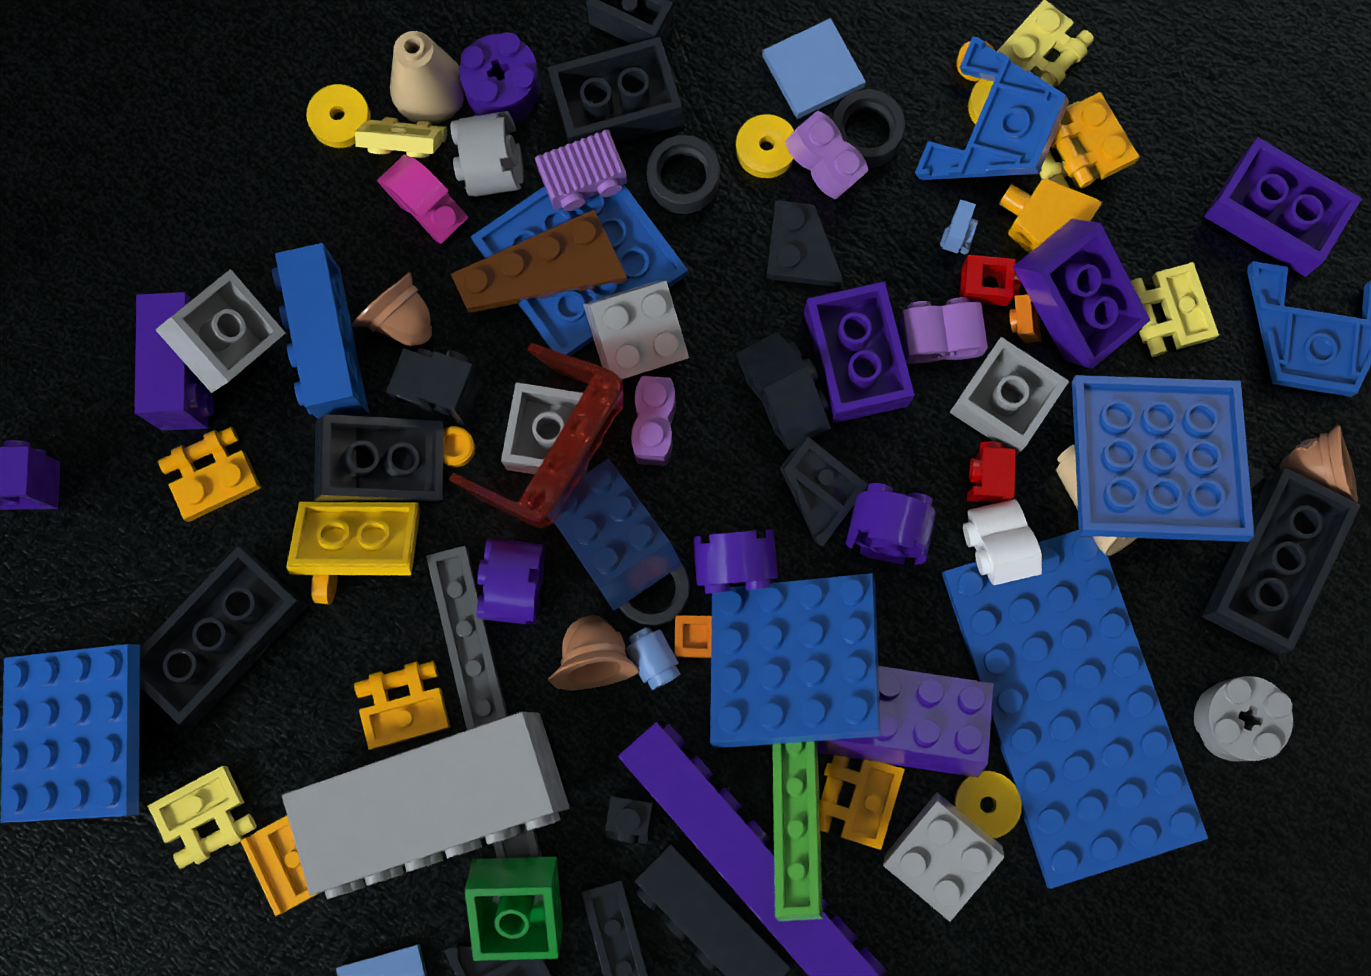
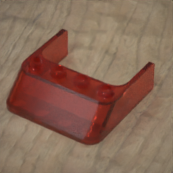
M531 343L527 350L554 371L589 385L518 503H515L455 473L452 474L449 480L481 501L534 527L543 528L558 518L567 498L580 481L590 459L600 447L603 437L615 417L621 411L624 402V387L621 377L612 370Z

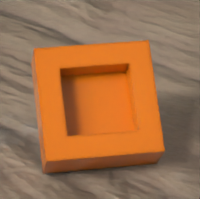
M1029 295L1014 296L1015 309L1010 310L1012 332L1018 333L1025 344L1040 342L1039 313Z
M676 616L675 657L711 658L712 616Z

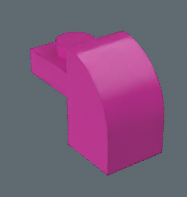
M405 154L377 180L403 210L411 213L433 239L440 244L468 218L447 193V188L425 166Z

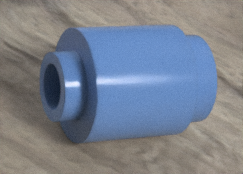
M649 626L628 638L631 645L625 650L631 661L639 669L638 674L643 683L648 682L652 690L667 684L681 675L676 667L679 662L661 630L652 632Z

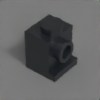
M611 796L605 828L607 830L606 837L617 841L647 844L654 802Z

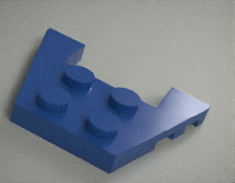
M973 36L959 68L964 75L993 81L994 83L966 149L960 150L928 141L915 174L919 179L923 180L1039 174L1068 106V98L1065 94L1027 70L1026 72L1011 62L1010 58L988 47L980 38Z
M1253 261L1248 266L1247 273L1272 384L1349 397L1357 394L1371 366V280L1364 286L1361 318L1286 307L1284 302L1288 267Z

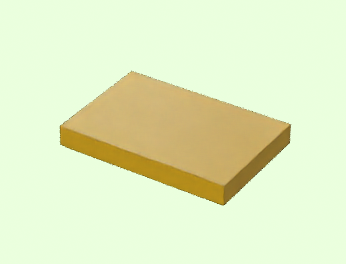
M299 502L287 561L289 575H411L420 517L419 502Z

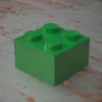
M557 857L472 859L465 887L473 961L558 959L563 919Z

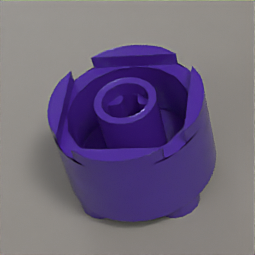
M509 32L488 35L478 39L471 46L463 50L459 69L460 80L468 103L477 116L508 111L514 123H517L531 114L538 97L540 98L541 82L532 51L517 35Z
M880 483L869 484L867 491L861 492L856 496L846 545L852 549L854 543L861 546L859 554L887 563L904 565L905 557H916L914 565L924 563L927 559L936 517V511L931 507L933 499L921 493H910L908 496L894 493L891 487Z
M774 529L766 530V538L757 539L756 531L709 535L710 543L702 544V536L693 537L697 586L704 585L705 593L730 591V583L746 582V590L771 588L770 579L778 578Z
M487 539L484 560H480L478 570V584L483 585V595H479L476 617L478 619L518 624H536L541 600L538 599L540 585L543 584L545 548H543V544Z

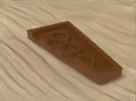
M595 210L589 211L451 274L469 313L518 304L521 300L536 297L544 299L554 297L557 293L573 290L580 292L595 289V286L609 283L616 285L628 282L627 276Z

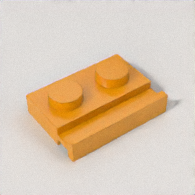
M288 816L240 840L275 916L318 895L309 894Z

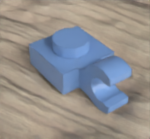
M960 200L951 225L944 231L940 243L941 247H943L942 249L958 253L961 248L960 253L967 254L969 252L978 220L971 218L976 204Z

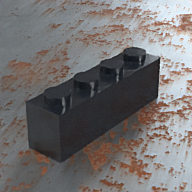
M672 843L635 880L640 886L636 891L639 898L651 910L659 906L670 917L665 922L667 927L681 941L688 936L699 949L694 954L711 972L718 967L725 976H784L791 969L789 964Z

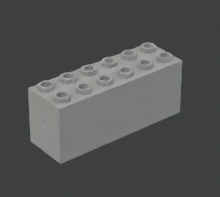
M520 712L282 795L309 894L314 895L325 892L327 899L364 888L365 883L363 879H365L368 886L404 874L403 865H405L406 871L409 872L443 861L441 852L444 851L446 857L450 858L481 848L480 839L482 838L486 839L488 845L522 834L520 825L526 824L529 831L561 820L558 812L570 809L540 713Z

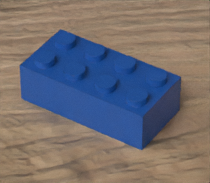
M323 243L275 253L277 268L272 269V275L277 291L283 292L285 305L280 306L279 311L284 328L286 330L290 329L292 343L287 344V353L292 367H297L300 381L294 383V389L299 405H305L310 415L313 414L317 419L323 414L345 416L368 415L369 409L340 267Z

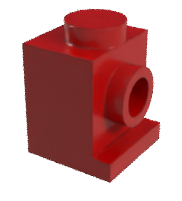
M968 255L961 270L960 297L969 298L970 302L1007 306L1013 296H1018L1021 281L1013 268L1015 259ZM991 281L994 283L995 288L983 287L982 282Z
M988 441L980 443V451L977 457L972 458L970 461L969 480L970 482H976V486L967 493V501L1000 503L1009 501L1014 497L1016 449L1004 448V443Z

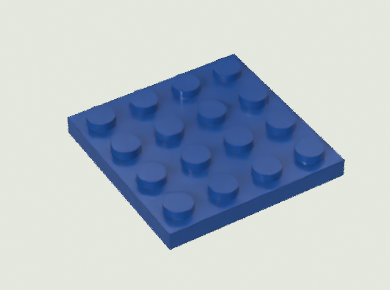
M624 184L621 185L622 189L618 193L608 197H601L600 194L585 199L584 205L571 211H564L563 208L554 210L544 186L471 236L479 251L487 258L589 211L595 210L627 276L628 282L616 285L614 283L595 286V289L580 292L578 290L557 293L554 297L544 299L536 297L521 300L518 303L561 363L594 340L584 309V303L655 281H667L668 288H670L688 275V269Z
M1075 375L1072 381L1079 536L1249 542L1254 537L1241 381Z
M872 573L771 583V588L746 590V586L729 587L730 591L712 593L710 743L714 748L881 736L875 579Z
M124 644L4 658L1 823L139 815L140 645Z

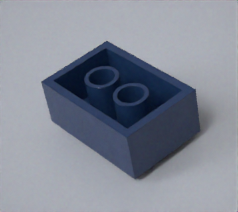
M607 459L541 503L613 610H616L682 565L669 539L610 459Z

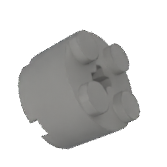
M508 111L461 118L451 122L452 138L455 145H458L459 157H454L453 159L454 171L458 181H465L466 191L469 196L473 195L476 197L521 189L519 184L523 183L522 154L520 144H515L513 136L509 133L515 132L516 128Z
M1245 676L1228 679L1213 685L1202 693L1195 707L1194 724L1205 743L1204 745L1214 755L1228 761L1264 760L1276 756L1290 738L1293 728L1292 703L1290 698L1282 693L1279 688L1262 678ZM1241 712H1244V717L1247 719L1246 726H1244L1245 722L1238 719Z

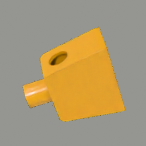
M1048 179L1041 180L1032 196L1011 184L999 205L1018 216L1008 234L1028 253L1032 252L1071 219L1091 221L1102 204L1101 201Z

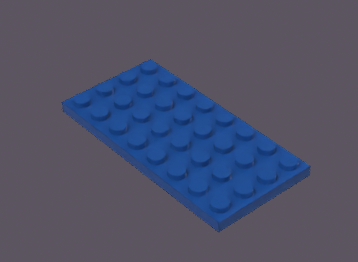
M1079 530L1038 542L1042 553V574L993 585L987 574H980L976 562L942 573L977 680L994 683L991 722L1011 781L1018 790L1022 803L1021 811L1047 888L1050 889L1208 839L1108 556L1098 548L1092 536H1079Z

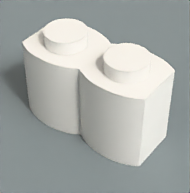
M1015 499L968 510V523L963 524V532L967 545L969 547L975 546L976 563L981 575L987 574L991 583L998 585L1042 574V553L1034 533L1027 525L1020 505Z

